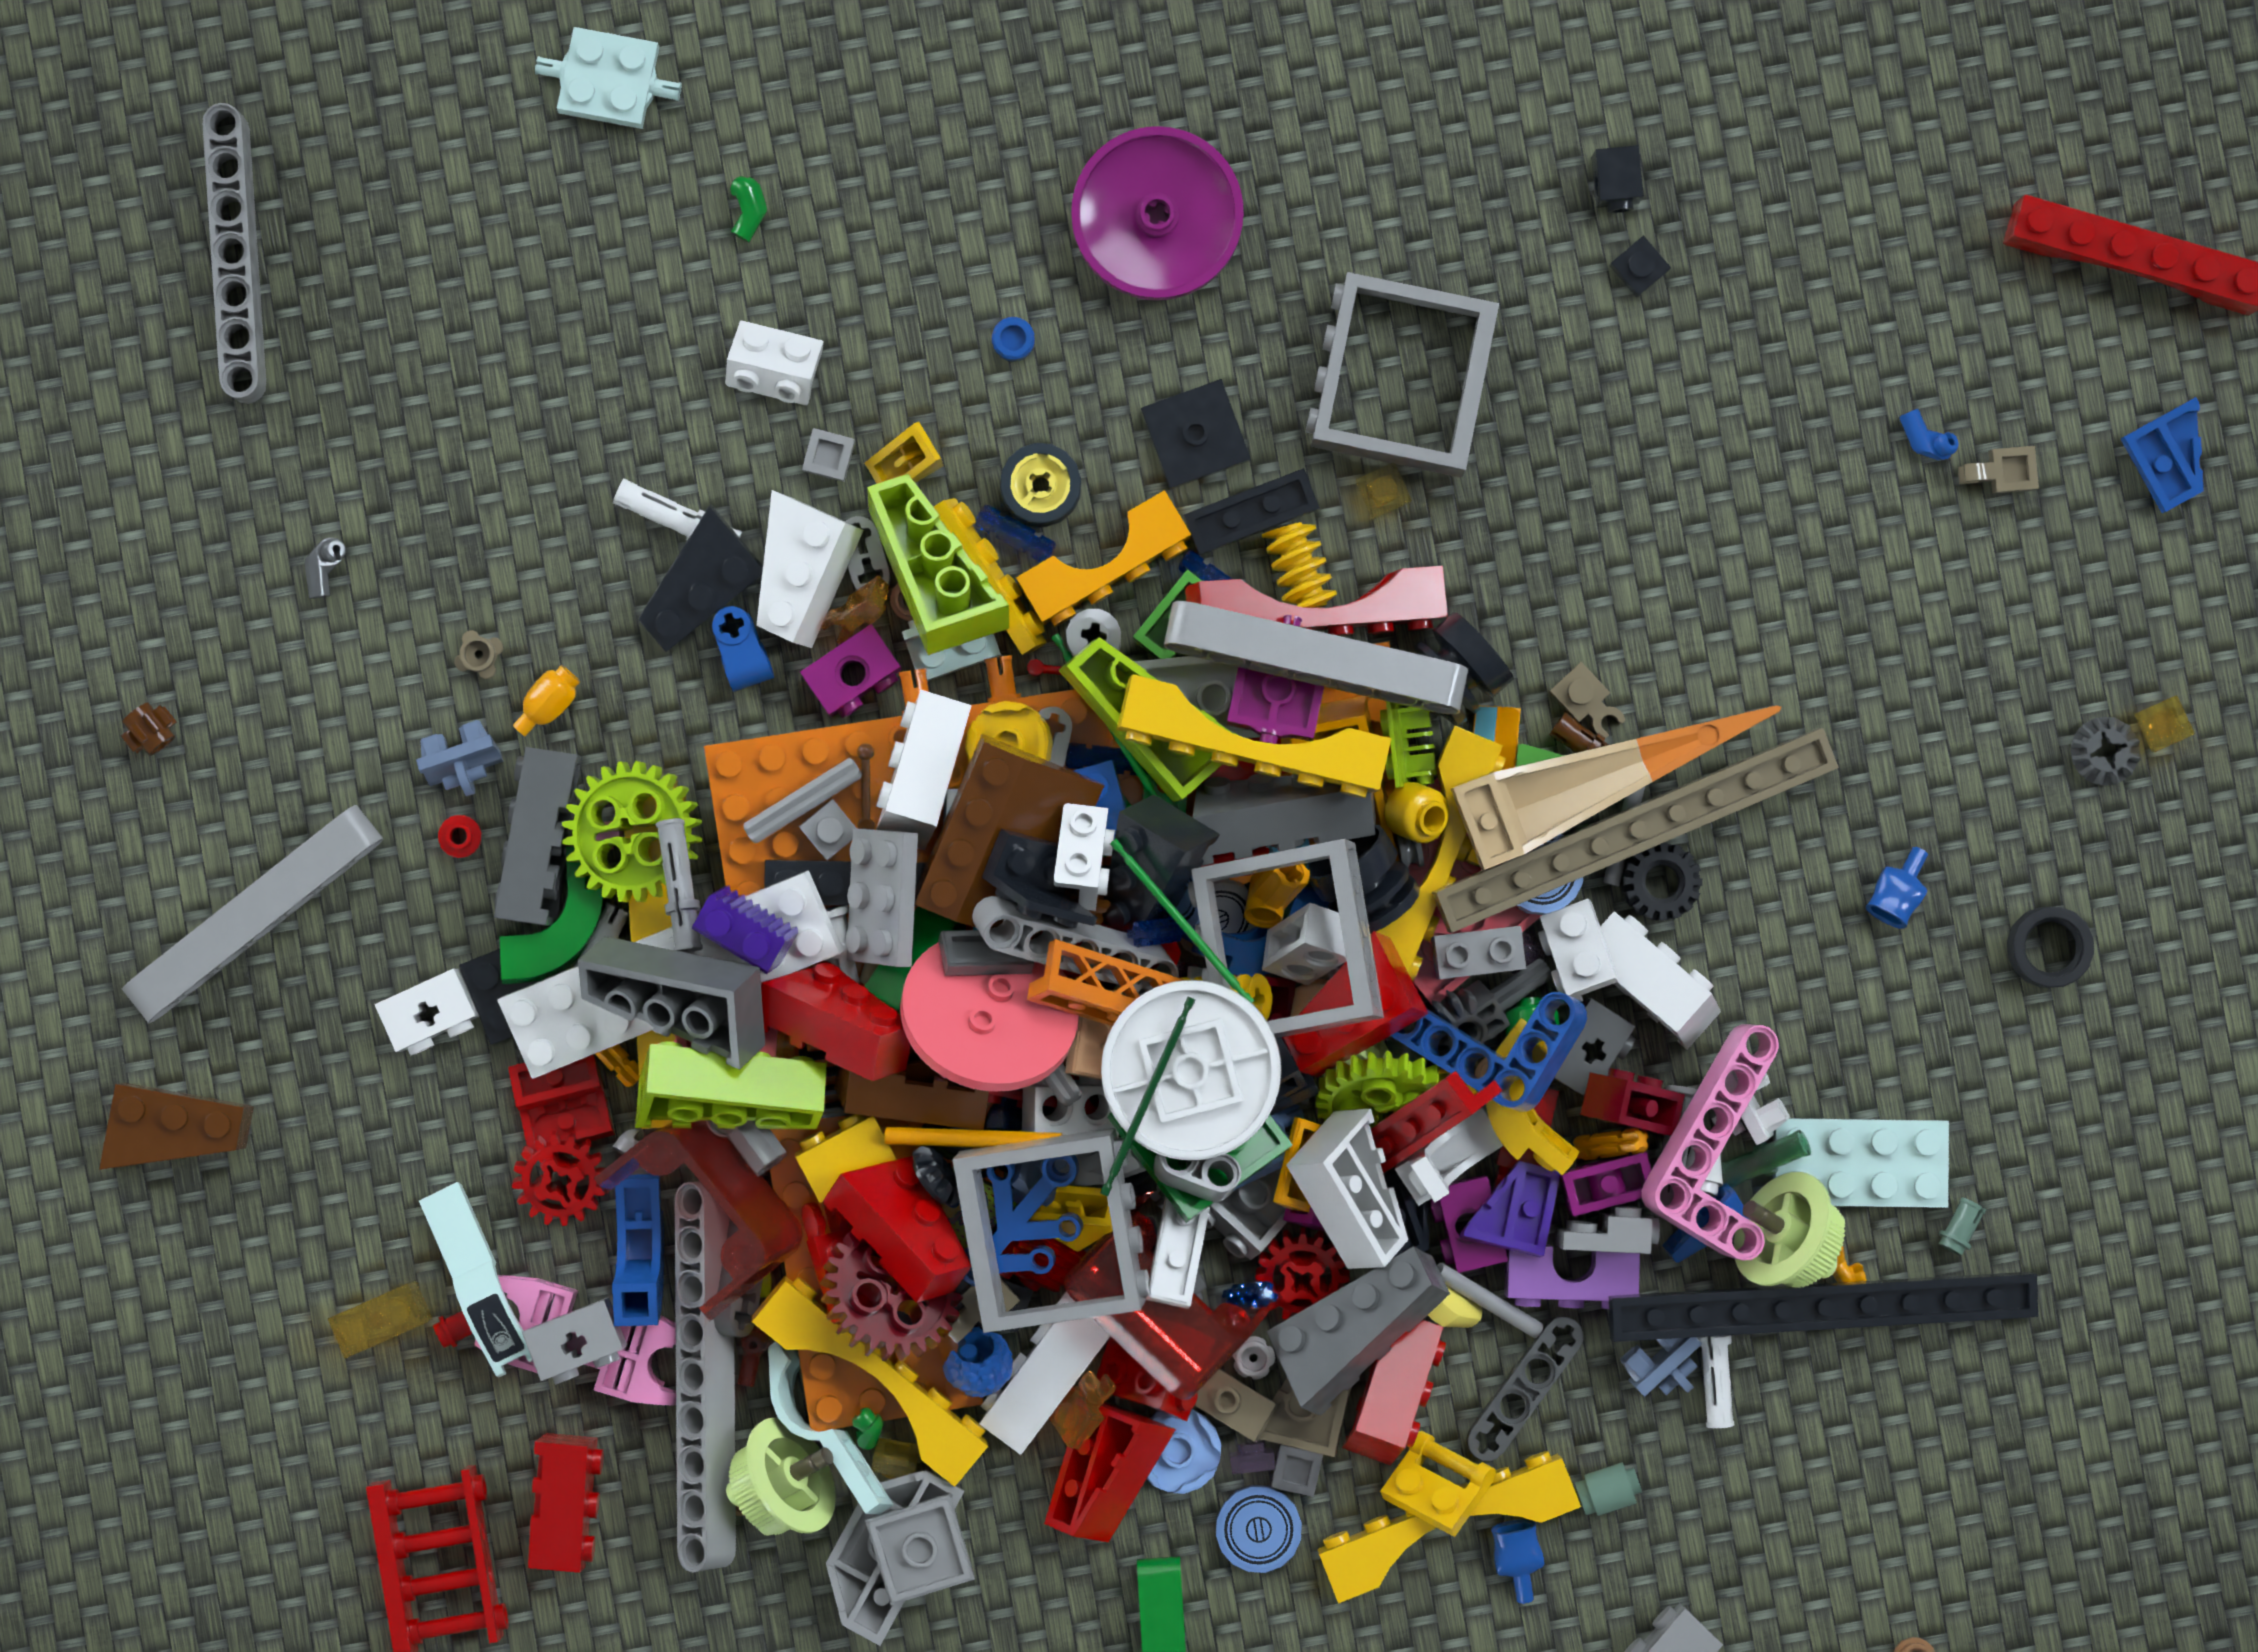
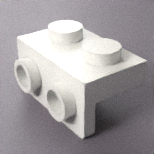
M740 320L727 358L725 384L743 392H753L777 398L787 403L808 405L812 382L823 350V341Z
M1067 803L1063 807L1054 885L1080 889L1078 904L1087 910L1096 911L1098 895H1107L1110 869H1104L1101 866L1103 855L1112 856L1113 847L1110 843L1114 840L1115 830L1106 829L1108 808Z
M1589 899L1540 916L1544 930L1539 931L1538 935L1547 956L1553 955L1557 969L1551 971L1558 992L1567 994L1582 1002L1583 994L1618 982L1593 904Z

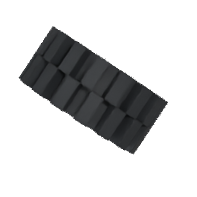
M1661 843L1633 855L1626 862L1627 866L1622 875V893L1626 895L1627 904L1632 906L1640 916H1645L1654 921L1675 919L1693 908L1694 902L1699 899L1701 894L1699 889L1702 886V878L1699 875L1701 869L1699 864L1694 862V857L1689 852L1682 850L1683 847L1676 844ZM1656 865L1670 867L1678 878L1676 891L1666 899L1652 896L1645 885L1648 871Z

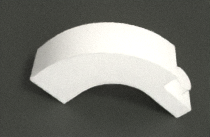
M1481 1107L1474 1114L1398 1163L1395 1170L1418 1206L1431 1198L1436 1202L1449 1194L1448 1186L1452 1181L1471 1166L1502 1147L1503 1144L1497 1137L1488 1114Z

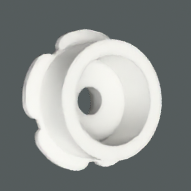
M1251 1336L1245 1342H1238L1233 1349L1234 1368L1242 1377L1251 1376L1253 1379H1261L1269 1373V1367L1275 1362L1274 1350L1266 1345V1341L1258 1336ZM1256 1354L1258 1359L1255 1362H1251L1249 1356Z

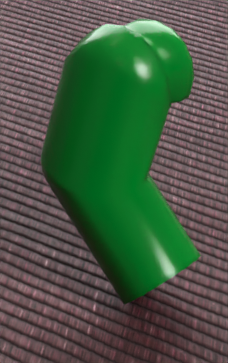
M865 1407L860 1410L861 1413L858 1416H854L852 1424L856 1428L855 1433L858 1446L864 1450H870L876 1446L884 1421L880 1414L875 1415L870 1408Z

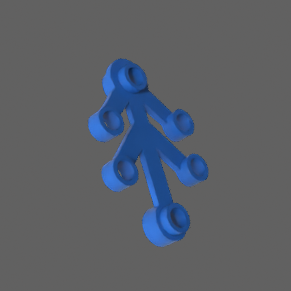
M1075 1155L1045 1159L1042 1164L1043 1176L1015 1209L1013 1207L1011 1178L1015 1174V1164L1005 1165L1008 1169V1176L1006 1177L997 1176L994 1172V1167L987 1168V1176L993 1185L997 1231L993 1235L999 1274L1018 1271H1033L1036 1274H1045L1051 1270L1056 1262L1055 1252L1046 1245H1038L1027 1254H1001L1011 1241L1059 1238L1070 1242L1077 1239L1082 1232V1219L1072 1212L1064 1213L1056 1220L1028 1221L1056 1187H1065L1076 1178L1079 1172V1161ZM1057 1159L1066 1160L1070 1166L1069 1172H1059L1055 1167V1161ZM985 1194V1196H986V1202H987V1206H988V1197H987V1195ZM1065 1220L1072 1221L1076 1226V1232L1073 1234L1064 1232L1061 1226L1062 1222ZM967 1247L964 1249V1251L970 1260L969 1249ZM1035 1254H1045L1049 1259V1264L1047 1266H1039L1035 1262ZM971 1267L963 1280L975 1286Z

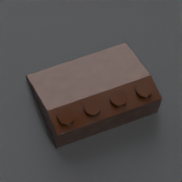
M982 734L915 889L914 905L956 922L976 927L973 923L972 914L977 903L984 898L997 896L995 894L996 887L983 879L982 875L1001 828L1059 843L1064 805L1069 803L1095 807L1105 785ZM1004 919L997 920L990 928L998 927ZM1041 931L1033 934L1030 939L1037 938Z

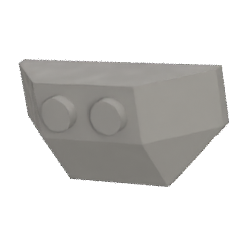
M928 1470L880 1482L894 1505L882 1514L949 1493L955 1509L965 1490L957 1486L954 1487L945 1479ZM858 1503L826 1561V1566L842 1626L881 1646L905 1601L890 1605L865 1522L866 1519L877 1515L865 1514Z

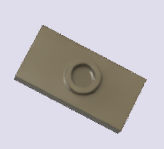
M1209 1363L1198 1389V1398L1195 1406L1253 1442H1257L1277 1409L1278 1404Z

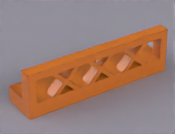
M1054 939L1048 944L1045 974L1043 977L1029 983L1027 1000L1113 1026L1121 1013L1140 997L1133 986L1139 980L1147 981L1152 988L1166 983L1185 979ZM1061 955L1072 958L1082 975L1074 980L1060 976ZM1101 968L1111 970L1120 987L1113 992L1104 989L1095 972Z

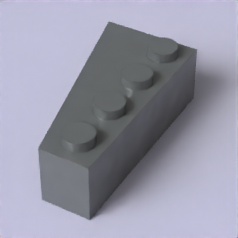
M526 747L524 756L517 757L514 780L519 782L516 799L512 798L509 806L508 824H511L509 839L505 841L502 852L503 871L496 893L494 918L548 926L557 921L567 864L566 847H569V845L562 844V840L571 836V829L563 827L562 822L573 820L574 814L566 808V805H575L577 796L574 790L578 789L582 756Z
M1255 774L1245 780L1232 781L1226 777L1207 779L1204 783L1197 786L1193 818L1218 832L1220 836L1214 844L1208 847L1202 858L1204 860L1202 865L1213 864V855L1233 852L1235 860L1253 857L1252 850L1263 846L1271 845L1277 848L1279 852L1295 849L1308 838H1314V842L1320 844L1340 839L1349 840L1375 835L1376 814L1374 794L1367 792L1366 798L1340 793L1341 785L1325 781L1323 788L1308 786L1297 782V774L1282 777Z
M603 937L578 959L581 999L630 1021L637 1017L648 1022L653 1027L652 1031L668 1037L671 1033L692 1042L691 1048L706 1055L712 1051L726 1057V1064L739 1070L765 1046L760 967L610 937Z
M1413 1246L1391 1259L1386 1267L1375 1268L1266 1331L1300 1407L1321 1416L1332 1406L1330 1403L1344 1389L1348 1391L1360 1379L1359 1375L1376 1359L1381 1360L1392 1349L1390 1346L1406 1331L1410 1332L1450 1295V1292L1433 1257Z

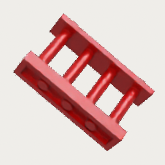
M476 1465L466 1466L462 1469V1482L401 1493H399L398 1489H392L390 1479L373 1482L366 1487L393 1652H418V1644H422L423 1639L487 1628L489 1644L495 1643L504 1636L503 1630L509 1628L505 1603H498L482 1500H487L486 1481L483 1474L477 1475ZM462 1499L466 1501L469 1525L406 1536L405 1532H399L396 1515H401L402 1510ZM473 1543L477 1568L413 1579L412 1575H406L403 1558H408L409 1553ZM480 1585L484 1611L422 1622L419 1618L413 1619L411 1601H415L416 1596Z

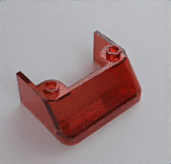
M706 1120L691 1122V1128H673L671 1122L645 1136L598 1174L594 1180L603 1192L607 1194L640 1166L651 1175L666 1176L685 1163L738 1227L739 1230L723 1244L720 1255L723 1267L734 1280L699 1307L710 1322L795 1253L802 1244L803 1229L798 1219L762 1175L758 1177L755 1175L728 1137L715 1135L709 1129Z
M1153 1192L1137 1196L1135 1198L1136 1207L1130 1210L1133 1227L1139 1226L1142 1234L1143 1252L1138 1253L1140 1270L1147 1269L1149 1277L1154 1257L1150 1250L1156 1244L1157 1236L1151 1220L1145 1215L1140 1214L1138 1210ZM1113 1231L1092 1243L1064 1276V1287L1075 1302L1124 1295ZM1193 1293L1189 1309L1146 1300L1140 1311L1092 1318L1172 1395L1179 1399L1188 1400L1245 1343L1273 1305L1266 1300L1249 1317L1244 1309L1230 1303H1222L1212 1311Z

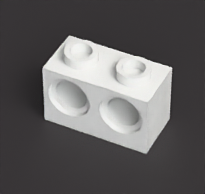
M1309 903L1267 930L1262 966L1264 971L1309 985L1347 961L1338 912Z
M1079 1076V1080L1074 1081L1082 1091L1081 1098L1068 1107L1063 1106L1057 1099L1055 1111L1048 1116H1044L1042 1106L1048 1097L1055 1094L1045 1079L1024 1087L1022 1131L1057 1132L1063 1135L1115 1128L1107 1118L1111 1110L1104 1094L1102 1081ZM1097 1094L1099 1098L1098 1108L1092 1114L1086 1115L1084 1107L1087 1099Z

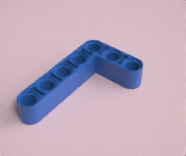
M1551 992L1545 995L1537 1005L1506 1058L1427 1010L1429 1014L1417 1020L1416 1027L1412 1032L1405 1034L1404 1029H1401L1392 1034L1391 1037L1450 1074L1456 1071L1466 1084L1478 1091L1495 1080L1503 1091L1492 1100L1510 1109L1526 1112L1535 1108L1542 1099L1584 1029L1587 1021V1011L1584 1004L1567 994ZM1567 1003L1570 1008L1569 1018L1565 1023L1557 1025L1554 1016L1556 1009L1560 1005ZM1450 1035L1453 1043L1452 1048L1448 1054L1441 1056L1438 1051L1439 1042L1444 1036ZM1544 1041L1547 1045L1546 1057L1542 1061L1535 1063L1532 1058L1533 1048L1537 1043ZM1486 1057L1488 1061L1487 1073L1477 1079L1474 1074V1065L1478 1059ZM1522 1079L1525 1089L1520 1099L1512 1101L1509 1095L1510 1087L1514 1081Z

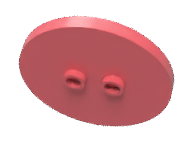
M939 942L926 950L911 967L904 984L900 1002L903 1029L909 1043L918 1056L931 1069L948 1080L965 1087L983 1091L997 1092L1021 1089L1049 1076L1061 1065L1068 1055L1078 1028L1079 1016L1027 1000L1029 983L1044 976L1045 964L1034 962L1032 974L945 976ZM1059 969V975L1067 977L1063 970Z

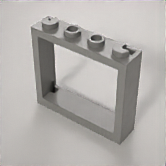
M1347 272L1344 285L1336 283L1331 309L1339 310L1336 326L1327 324L1322 350L1330 351L1327 367L1319 366L1314 391L1322 393L1319 409L1310 408L1305 431L1306 433L1313 434L1311 447L1462 478L1467 467L1499 303ZM1356 293L1477 318L1450 453L1329 429Z
M1340 839L1191 869L1193 881L1188 884V892L1191 904L1194 908L1197 907L1200 922L1199 925L1195 926V931L1227 968L1213 881L1330 858L1354 1005L1267 1021L1275 1038L1384 1018L1356 845L1349 840ZM1205 957L1207 968L1202 970V981L1213 982L1230 989L1228 982Z
M1116 1128L959 1151L952 1159L983 1333L1141 1310L1146 1301L1145 1296H1150L1148 1285L1150 1279L1147 1269L1140 1270L1138 1253L1143 1252L1142 1234L1139 1226L1133 1227L1130 1210L1136 1207L1135 1194L1132 1183H1125L1122 1167L1112 1183V1189L1109 1196H1107L1124 1295L1006 1312L981 1174L982 1168L1099 1151L1104 1183H1106L1110 1175V1169L1123 1142V1139H1117ZM1128 1154L1122 1166L1128 1165Z

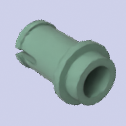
M1963 1197L1959 1200L1960 1203L1946 1230H1940L1939 1235L1942 1238L1938 1243L1943 1248L1959 1256L1963 1255L1965 1249H1971L1972 1246L1969 1244V1241L1983 1214L1987 1211L1977 1203Z

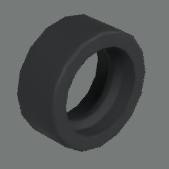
M2060 906L2038 907L2023 914L2012 926L2007 939V955L2014 971L2025 982L2041 988L2065 987L2078 981L2089 969L2094 956V937L2087 923L2074 911ZM2044 922H2056L2064 925L2071 932L2075 940L2073 960L2065 969L2058 972L2046 973L2038 970L2030 963L2026 955L2025 942L2028 934L2035 926Z

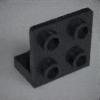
M1001 828L982 875L983 879L996 887L995 894L1002 899L1017 903V911L1035 919H1041L1043 914L1051 915L1054 921L1071 928H1077L1078 923L1095 926L1098 917L1064 894L1066 887L1054 885L1059 843Z

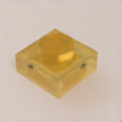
M1395 463L1386 465L1355 480V484L1372 520L1412 502Z
M2177 695L2134 713L2152 753L2195 734Z
M879 1437L873 1456L872 1471L881 1473L889 1479L915 1473L919 1459L918 1445Z

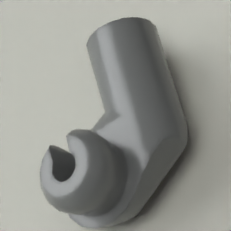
M329 537L323 539L305 559L304 564L310 599L331 596L328 574L346 554L345 544L338 538Z

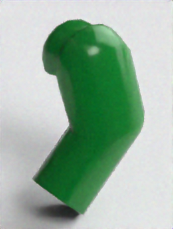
M739 176L733 180L730 191L733 196H736L742 213L731 233L750 243L766 215L767 205L760 184L754 178Z

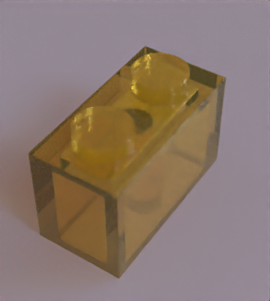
M416 1280L328 1318L344 1358H348L433 1320Z

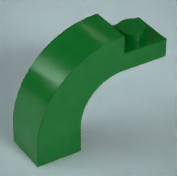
M566 847V858L575 851L574 847ZM567 861V902L562 914L554 924L541 932L531 935L499 936L501 980L503 984L528 983L548 978L564 970L580 957L597 927L603 910L604 898L602 897V888L597 890L586 889V883H588L591 875L584 878L575 876L576 870L581 865L580 862Z

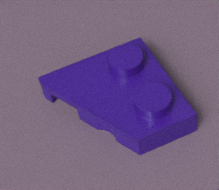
M1522 1161L1516 1162L1463 1228L1460 1238L1536 1257L1544 1256L1560 1173L1556 1170L1549 1171L1542 1166Z

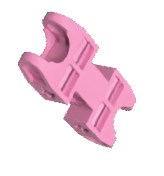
M497 1275L503 1292L507 1293L506 1298L512 1300L518 1307L520 1313L519 1324L524 1331L546 1322V1319L549 1321L572 1312L578 1293L576 1289L540 1278ZM661 1315L658 1325L636 1326L630 1348L627 1346L617 1351L620 1359L597 1368L600 1371L594 1391L635 1403L676 1405V1391L664 1387L665 1382L657 1378L651 1366L652 1357L658 1349L664 1347L673 1348V1345H676V1323ZM620 1326L626 1343L629 1346L634 1326ZM571 1332L572 1339L566 1342L567 1347L570 1351L576 1349L577 1354H582L581 1348L587 1344L586 1339L583 1335L577 1337L576 1332ZM475 1338L474 1345L481 1349ZM525 1355L507 1363L537 1373L533 1361L529 1362ZM626 1358V1361H625V1364H624V1367H623V1371H622V1374H621V1377H620V1380H619V1384H618V1386H616V1385H617V1382H618V1379H619V1375H620L622 1366H623L624 1359ZM593 1361L584 1364L595 1368Z

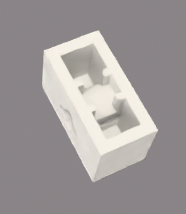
M455 968L374 1004L395 1052L408 1049L410 1056L433 1047L434 1043L431 1038L444 1032H448L449 1037L452 1038L474 1028L471 1020L479 1017L461 969ZM425 1004L429 1007H438L440 1013L434 1016V1025L431 1021H422L420 1015L426 1012Z

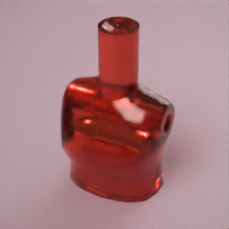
M756 1325L749 1335L741 1337L743 1357L737 1384L750 1387L755 1385L760 1357L768 1350L771 1344L776 1342ZM752 1341L757 1343V1347L752 1345Z

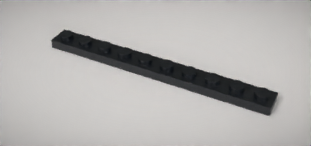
M2034 1272L1809 1284V1286L1804 1288L1802 1286L1800 1288L1771 1286L1609 1296L1610 1339L1613 1342L2038 1317L2037 1274Z

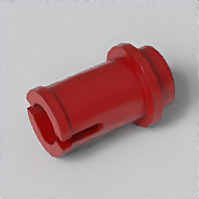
M462 1311L446 1319L442 1315L439 1317L440 1322L433 1325L443 1348L450 1345L455 1348L458 1346V1341L473 1334Z

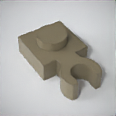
M1582 662L1574 667L1549 691L1555 700L1578 723L1587 715L1592 720L1591 727L1594 734L1600 733L1605 739L1609 734L1601 726L1604 716L1613 717L1618 724H1622L1625 721V717L1619 709L1606 707L1602 702L1610 692Z

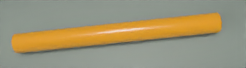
M886 1127L885 1144L983 1148L1063 1136V1134L1057 1132Z

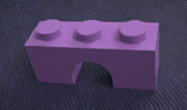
M1546 1244L1545 1254L1542 1257L1506 1249L1508 1261L1505 1262L1504 1295L1508 1298H1515V1306L1540 1307L1541 1299H1558V1307L1584 1308V1300L1601 1301V1308L1609 1309V1296L1639 1294L1640 1253L1592 1251L1591 1265L1588 1271L1577 1279L1568 1280L1561 1278L1554 1269L1553 1247Z

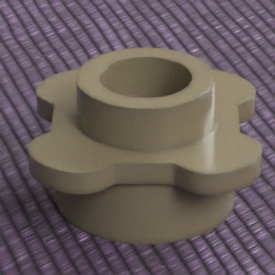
M467 631L462 636L463 644L460 648V655L455 658L456 668L462 672L467 670L477 672L484 679L493 677L496 673L494 665L497 655L503 652V643L498 638L486 639L480 637L476 631ZM477 651H482V658L477 659L475 657V653Z

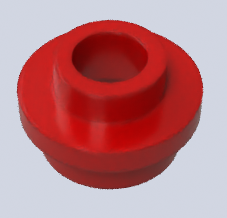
M454 815L446 819L440 826L438 841L442 850L448 855L456 858H465L478 850L482 841V832L478 823L471 817ZM457 828H463L467 834L466 841L457 845L452 840V833Z

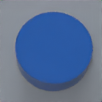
M1018 317L1005 318L993 330V348L1004 360L1011 362L1023 360L1030 355L1034 348V331L1024 319Z

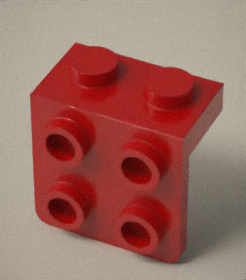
M1137 1311L1126 1312L1121 1323L1109 1338L1094 1381V1387L1100 1392L1152 1407L1173 1418L1187 1422L1191 1409L1196 1404L1198 1389L1204 1371L1211 1361L1215 1339L1187 1325Z

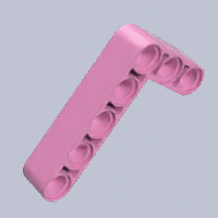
M1752 1024L1739 1025L1729 1033L1647 1177L1641 1191L1644 1205L1650 1211L1718 1253L1743 1261L1752 1260L1762 1252L1765 1242L1761 1228L1700 1189L1773 1062L1779 1048L1778 1038L1773 1030L1763 1025ZM1754 1033L1758 1037L1759 1047L1756 1053L1751 1055L1747 1050L1746 1042L1748 1037ZM1734 1071L1738 1078V1084L1736 1089L1729 1093L1725 1087V1079L1729 1072ZM1712 1108L1715 1111L1717 1121L1715 1126L1708 1131L1704 1126L1703 1118L1705 1113ZM1691 1146L1695 1152V1160L1689 1168H1685L1682 1163V1154L1687 1147ZM1670 1184L1674 1191V1197L1669 1205L1664 1206L1660 1200V1193L1664 1186ZM1705 1206L1709 1211V1221L1704 1227L1700 1228L1696 1222V1216L1698 1211ZM1741 1228L1745 1234V1241L1740 1249L1735 1250L1732 1238L1734 1233Z

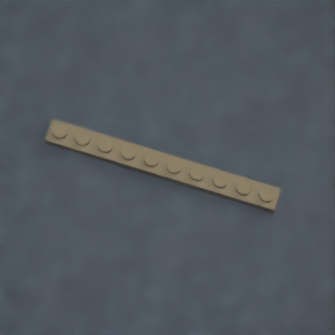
M1817 728L1541 845L1522 856L1482 870L1435 890L1432 894L1447 932L1453 933L1839 767L1824 728Z

